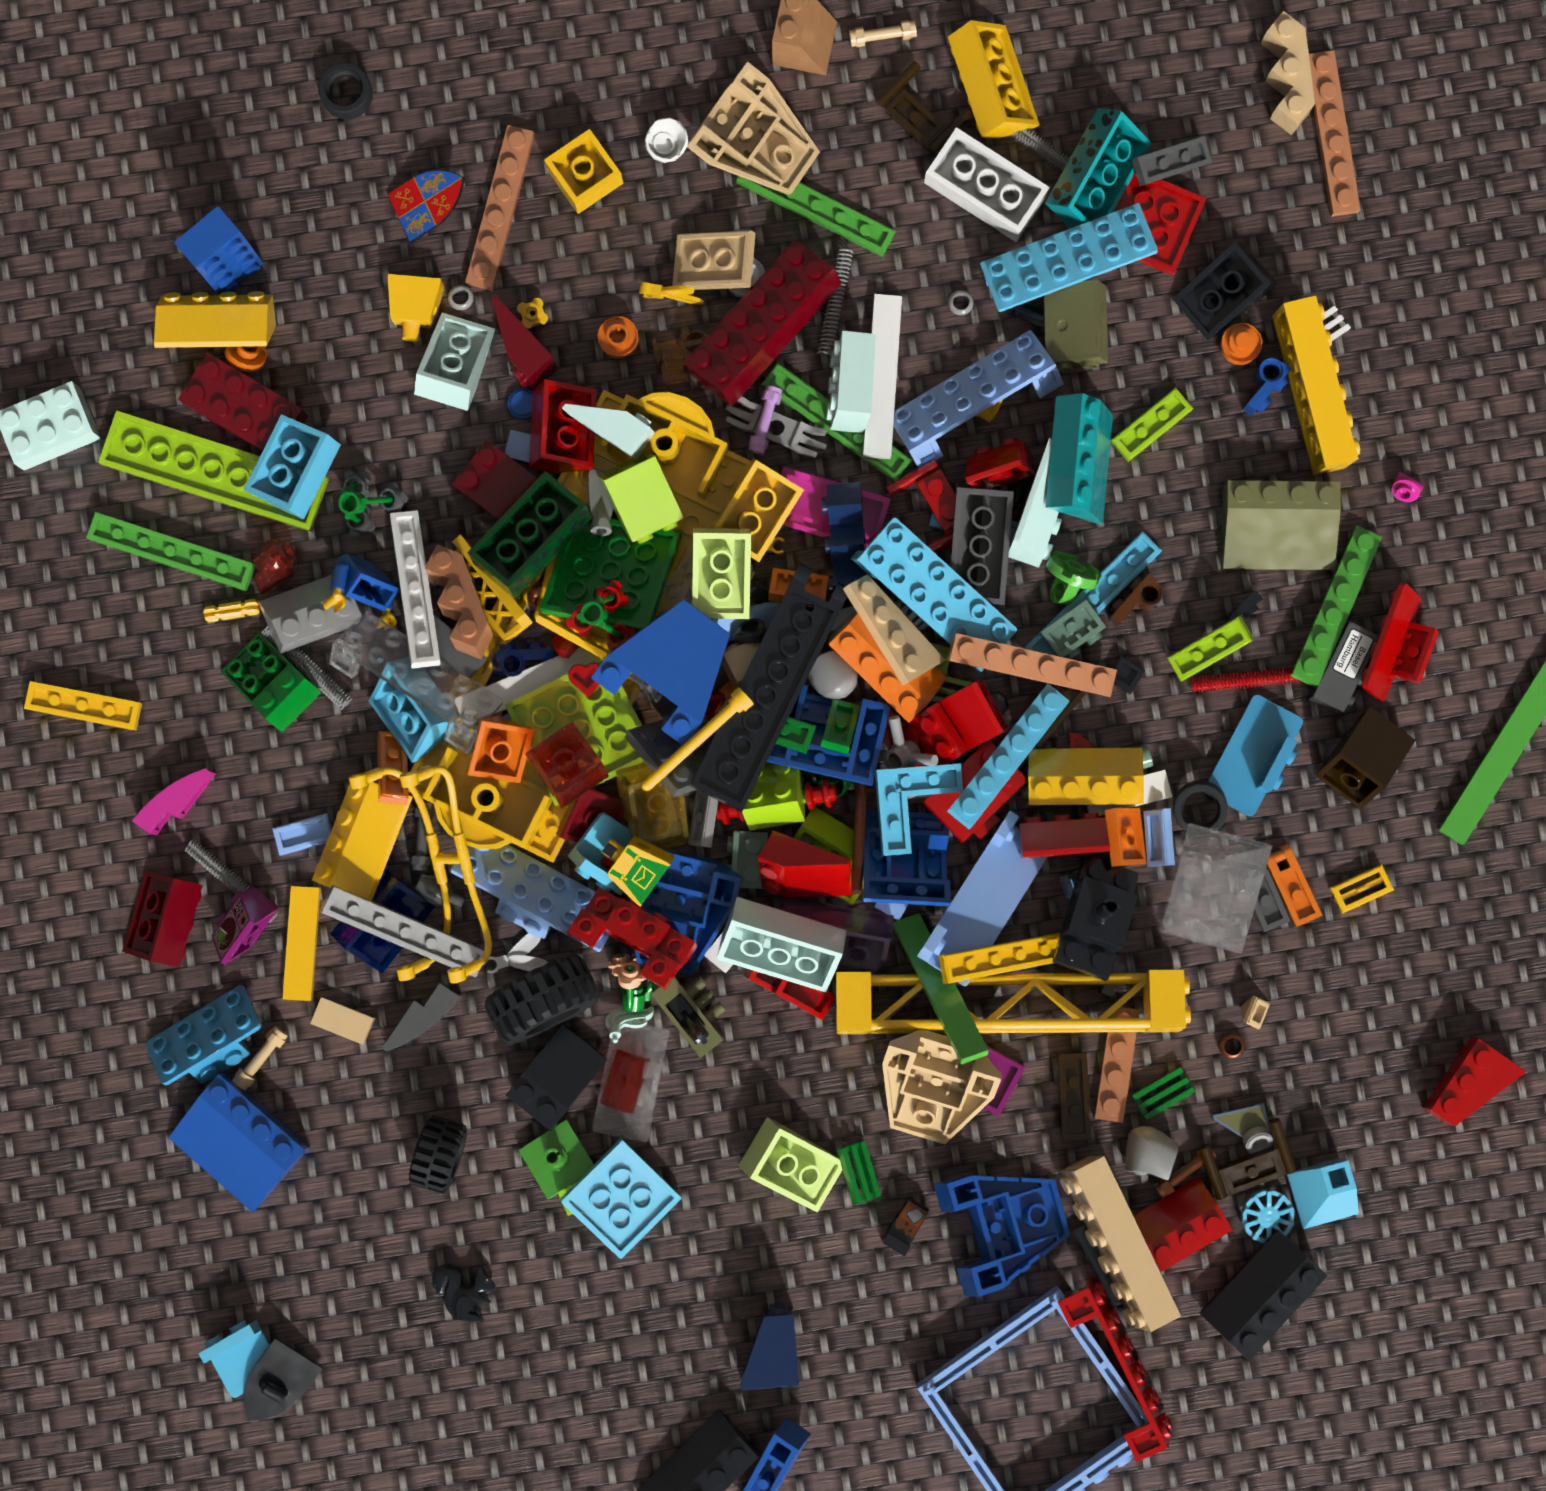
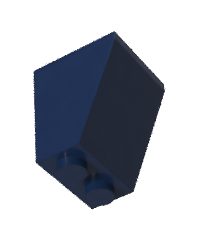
M787 1303L770 1304V1309H764L741 1375V1391L799 1386L793 1307H787Z

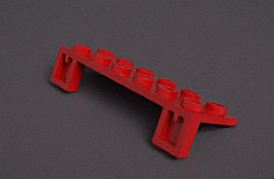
M1091 1276L1087 1278L1084 1288L1058 1299L1057 1303L1070 1329L1095 1317L1098 1318L1148 1419V1422L1124 1432L1123 1435L1136 1462H1139L1169 1448L1170 1437H1172L1170 1430L1173 1429L1167 1413H1161L1157 1405L1160 1400L1154 1387H1148L1144 1379L1147 1375L1141 1361H1135L1131 1353L1133 1345L1127 1334L1122 1335L1118 1327L1120 1319L1113 1307L1109 1309L1104 1299L1107 1297V1293L1103 1284L1100 1281L1096 1283L1094 1277Z

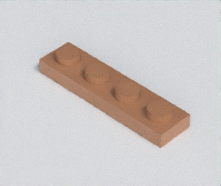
M1120 1007L1109 1018H1139L1140 1010ZM1107 1032L1094 1113L1095 1119L1123 1123L1137 1032Z

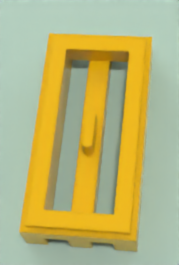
M1382 864L1329 888L1330 892L1334 895V900L1338 904L1341 914L1394 890ZM1379 872V878L1342 895L1340 894L1339 890ZM1382 882L1384 883V888L1345 905L1343 900Z

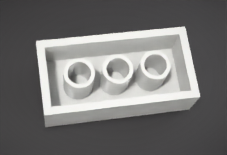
M957 127L927 170L924 180L926 185L1015 242L1018 241L1046 199L1050 188Z

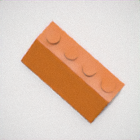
M857 611L827 638L828 644L908 723L930 703L947 679L937 667H934L907 684L902 685Z

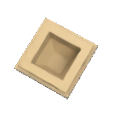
M1252 996L1240 1007L1243 1022L1256 1029H1260L1270 1003Z

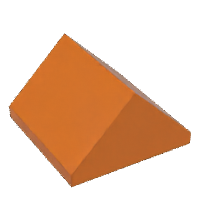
M500 716L480 719L466 774L520 783L534 729Z

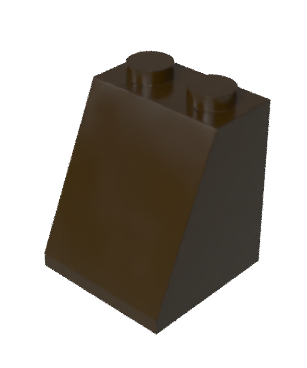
M1370 706L1355 720L1315 776L1361 809L1387 787L1416 740L1408 735L1405 730L1393 724L1382 713Z

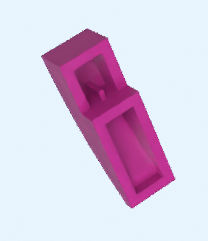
M205 768L172 783L150 800L132 821L149 834L158 835L172 815L180 819L186 816L216 773Z

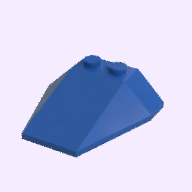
M660 848L671 853L675 858L642 905L646 907L644 911L651 915H654L655 912L663 915L670 921L668 924L672 929L696 942L697 948L689 961L677 972L692 976L730 915L739 894L742 876L719 861ZM635 950L636 962L645 965L648 957Z

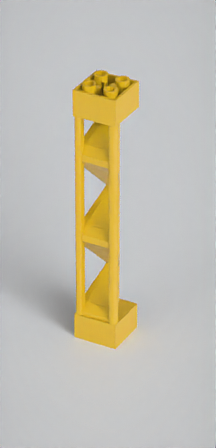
M1184 970L1110 973L1107 981L1084 973L995 974L974 978L968 983V985H1025L987 1019H979L970 1012L980 1033L1180 1032L1186 1028V1024L1190 1023L1191 1020L1190 1006H1185V995L1189 994L1190 982L1189 977H1184ZM836 972L837 1034H910L921 1029L934 1033H945L939 1020H889L923 989L916 974L871 975V972ZM954 982L956 986H963L958 982ZM1136 984L1097 1019L1090 1018L1048 986ZM871 986H915L875 1020L871 1019ZM1036 986L1072 1019L998 1018ZM1143 988L1144 1018H1108Z

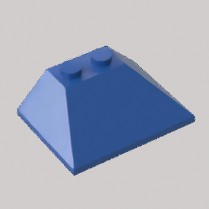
M804 685L789 717L816 726L808 752L804 754L775 744L767 762L872 786L891 705L863 699L849 752L844 754L820 747L833 700L807 693L808 686Z
M866 810L863 902L950 906V880H947L949 829L933 813L908 812L912 854L881 856L878 810Z

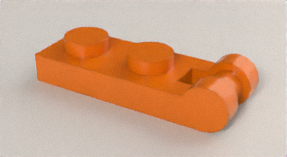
M1288 843L1282 845L1278 851L1272 854L1271 852L1262 854L1263 863L1270 872L1294 927L1322 916ZM1285 860L1289 868L1280 871L1277 863Z

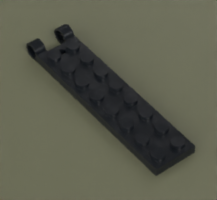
M802 563L798 565L739 685V688L754 704L746 712L744 710L740 713L736 712L718 728L690 787L740 812L743 811L847 598L843 590L846 585L840 582L836 584L828 602L803 590L813 569ZM811 604L813 611H808L806 605Z

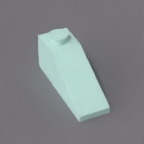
M564 404L562 407L568 415L634 460H637L655 433L649 427L651 421L638 412L633 416L627 411L571 404Z

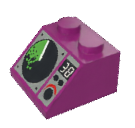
M254 887L245 892L239 891L229 903L232 905L228 913L224 912L215 922L217 929L212 934V939L220 962L224 965L250 950L279 909V907Z

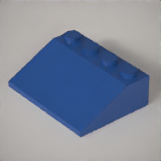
M221 1073L201 1093L168 1138L254 1213L309 1150L310 1146L247 1090L238 1087L232 1081L233 1078L230 1075Z

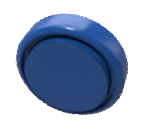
M519 388L509 395L507 407L514 418L518 420L531 419L532 390Z

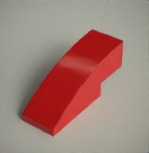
M747 969L743 975L822 1021L836 995L829 991L823 992L751 969Z

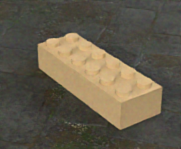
M1088 1156L1060 1170L1063 1177L1060 1179L1061 1185L1067 1194H1071L1075 1202L1073 1210L1080 1221L1083 1220L1087 1225L1088 1229L1085 1231L1087 1240L1092 1247L1096 1246L1100 1253V1257H1098L1099 1265L1104 1273L1109 1272L1112 1278L1111 1290L1118 1300H1122L1125 1307L1123 1314L1128 1324L1134 1326V1328L1152 1332L1181 1317L1105 1156Z

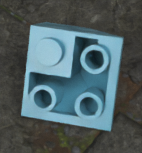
M1337 1158L1298 1169L1293 1174H1287L1302 1229L1358 1214L1357 1188L1348 1160Z

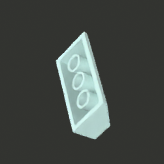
M1049 438L1008 556L1038 568L1042 559L1048 561L1053 547L1052 544L1048 543L1051 534L1057 535L1062 519L1057 518L1059 512L1045 508L1051 438Z

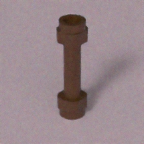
M1199 1149L1195 1151V1157L1170 1175L1169 1180L1160 1178L1153 1184L1154 1189L1162 1199L1175 1191L1173 1187L1204 1165ZM1212 1150L1214 1159H1216L1217 1156H1216V1154L1214 1153V1151Z

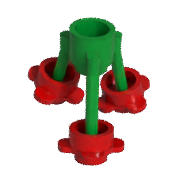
M619 580L611 581L607 587H599L597 589L598 597L595 602L590 601L586 604L577 605L572 617L566 619V626L579 632L581 638H588L594 626H600L608 631L607 647L610 650L636 633V629L627 628L623 624L610 626L606 622L608 613H613L617 607H624L629 603V597L624 594L622 583Z

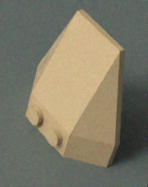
M748 61L722 93L687 146V148L711 166L787 195L794 191L820 153L770 79Z
M921 1029L891 1040L882 1063L890 1128L946 1144L994 1098L1002 1074L987 1056L961 1065L948 1037Z

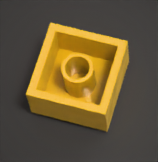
M590 129L544 159L547 171L577 214L623 184L621 172Z

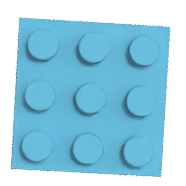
M620 1138L560 1198V1201L613 1253L622 1259L682 1197L639 1154Z

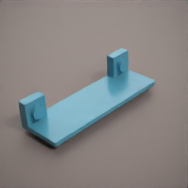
M1137 203L983 261L980 265L997 310L1002 312L1154 255L1158 252L1141 206Z
M892 518L864 551L858 550L851 558L871 578H877L950 645L954 632L1006 644L1017 631V628L897 518ZM968 665L976 671L982 672L984 670L983 668Z

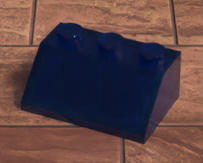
M384 869L372 901L423 923L435 906L400 878ZM342 921L330 933L344 949L381 973L386 970L403 948Z

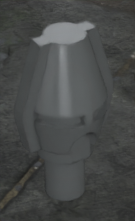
M422 874L415 890L429 903L442 906L440 885L437 884L436 877L434 875ZM448 881L447 888L450 903L461 908L466 898L453 892L454 889H451L452 883Z

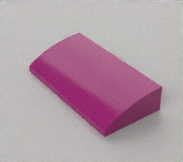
M784 466L781 475L804 489L783 525L821 537L830 536L828 514H823L822 497H827L826 485L845 483ZM861 488L867 548L882 530L891 497Z

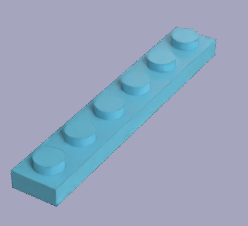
M1047 684L947 812L966 828L970 829L1070 701L1050 684Z

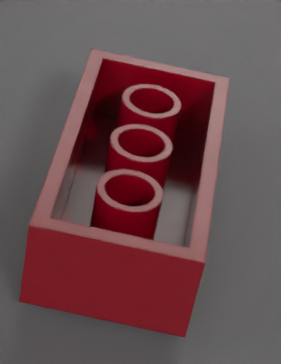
M208 352L178 398L185 407L260 452H263L281 414L303 424L308 418V415L302 408Z

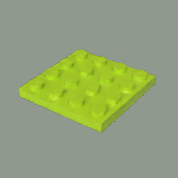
M599 657L585 664L584 666H587L590 663L600 664L603 659ZM567 673L505 704L512 721L534 729L528 753L555 806L572 799L578 783L594 788L644 763L643 759L625 739L629 729L642 726L622 686L613 695L600 685L588 698L569 681Z

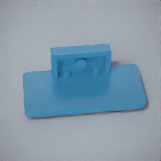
M1255 695L1251 698L1208 779L1209 782L1216 784L1224 792L1229 807L1248 817L1255 815L1266 793L1271 792L1272 789L1277 790L1284 779V775L1281 774L1286 764L1290 765L1297 754V750L1294 749L1297 741L1294 739L1303 724L1301 717L1260 695Z
M239 985L149 1039L146 1047L158 1078L163 1085H169L187 1073H190L203 1084L251 1055L248 1046L242 1040L261 1028V1022L247 989Z

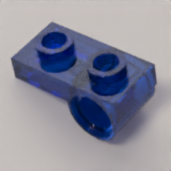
M543 642L526 643V649H516V644H499V650H490L492 667L500 676H518L524 670L525 660L553 659V648H543ZM508 656L513 660V667L510 671L504 668V660Z

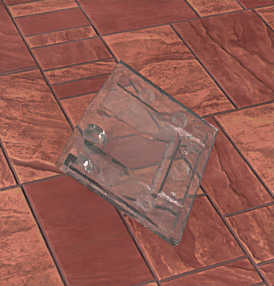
M1188 823L1181 848L1180 861L1158 931L1242 954L1272 845Z

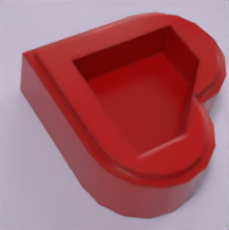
M590 663L587 666L575 664L568 671L569 681L588 698L600 686V684L591 679L592 673L599 665L598 663Z

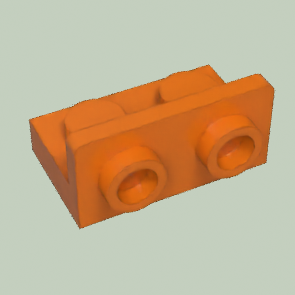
M773 568L768 596L769 601L781 602L795 571ZM812 573L803 590L825 600L829 576Z

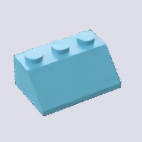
M281 414L244 490L304 520L341 444L328 434Z
M410 658L387 663L369 699L374 710L412 763L417 762L449 738L459 720L422 667H411Z

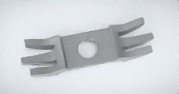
M741 396L737 402L754 412L753 414L730 405L726 406L725 410L742 421L749 423V425L728 416L725 422L744 432L756 434L763 409L762 405L753 403ZM773 412L771 422L774 420L781 421L784 425V431L780 435H773L768 430L766 439L790 448L798 454L816 458L818 453L801 447L798 443L803 446L826 450V444L804 435L803 431L806 434L825 436L827 430L813 427L802 421L798 422Z

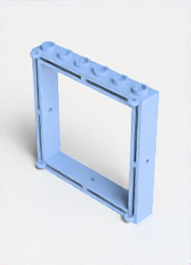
M1057 1285L916 1384L917 1389L987 1491L1005 1490L938 1391L1053 1310L1057 1309L1068 1325L1057 1303L1058 1299L1065 1296ZM1084 1323L1071 1328L1072 1333L1136 1424L1135 1427L1148 1422L1143 1409ZM1124 1436L1115 1440L1045 1491H1086L1084 1488L1092 1482L1097 1484L1108 1477L1109 1470L1116 1465L1122 1467L1133 1458Z

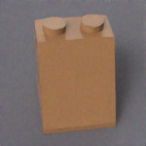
M818 0L780 1L772 39V65L826 76L837 21Z

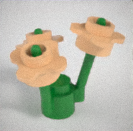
M619 953L614 955L612 959H609V964L607 965L608 968H611L612 974L618 976L621 996H623L622 1008L630 1012L642 1011L645 1001H651V993L655 983L649 980L646 989H643L641 981L645 979L640 976L641 969L639 968V963L635 962L636 957L630 956L628 953Z

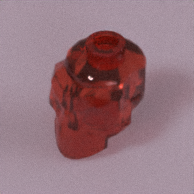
M272 538L258 548L259 555L252 559L259 571L255 576L256 585L261 594H266L276 585L280 586L287 578L293 576L295 563L292 557L296 555V552L288 541L282 543L278 538Z

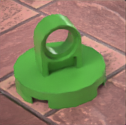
M1060 551L1053 552L1046 563L1048 571L1056 577L1050 589L1052 602L1066 606L1070 605L1075 599L1079 588L1096 589L1102 576L1101 573L1089 562L1086 567L1078 563L1079 557Z

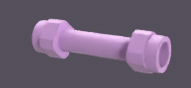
M766 386L763 392L762 400L765 402L756 434L751 436L749 440L748 450L750 452L764 455L765 450H767L769 441L766 440L775 404L779 405L782 398V390L780 388Z

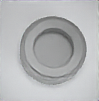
M1254 1127L1244 1134L1243 1144L1247 1152L1252 1154L1273 1145V1138L1267 1128Z

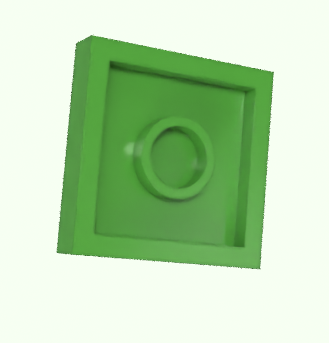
M567 1119L555 1126L551 1131L544 1133L518 1150L547 1199L553 1198L576 1183L594 1165L593 1160Z

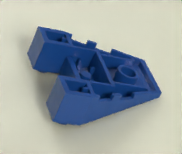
M683 599L618 646L612 648L592 673L591 679L615 695L631 672L676 704L662 723L661 730L683 745L702 724L730 633Z
M971 1175L957 1176L933 1184L941 1212H956L968 1208L982 1260L957 1268L964 1296L980 1297L1005 1288L1011 1283L1012 1279L1021 1272L1028 1270L1032 1263L1041 1256L1048 1254L1071 1235L1055 1179Z

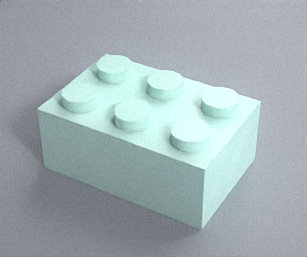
M842 331L840 339L834 341L833 351L830 354V368H833L832 377H829L828 394H831L826 411V420H831L830 430L864 433L872 407L876 334Z
M73 381L0 410L1 433L13 463L23 470L101 439L82 389Z

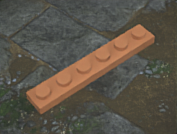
M1335 51L1309 54L1315 98L1313 110L1331 217L1359 213L1361 209Z
M507 125L465 281L467 285L490 291L494 290L535 137L534 131Z
M955 632L953 633L947 658L948 661L1107 697H1111L1117 672L1113 668Z

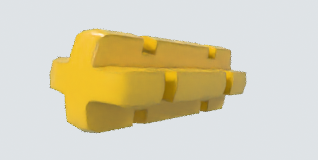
M249 599L245 600V603L237 601L219 604L218 607L215 605L206 606L203 613L207 622L218 621L219 618L226 620L245 617V614L249 616L257 615L260 612L258 600Z

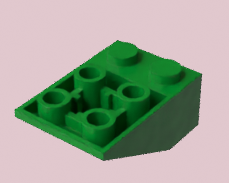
M261 632L220 671L250 704L281 732L322 693L283 653L280 654L278 648Z

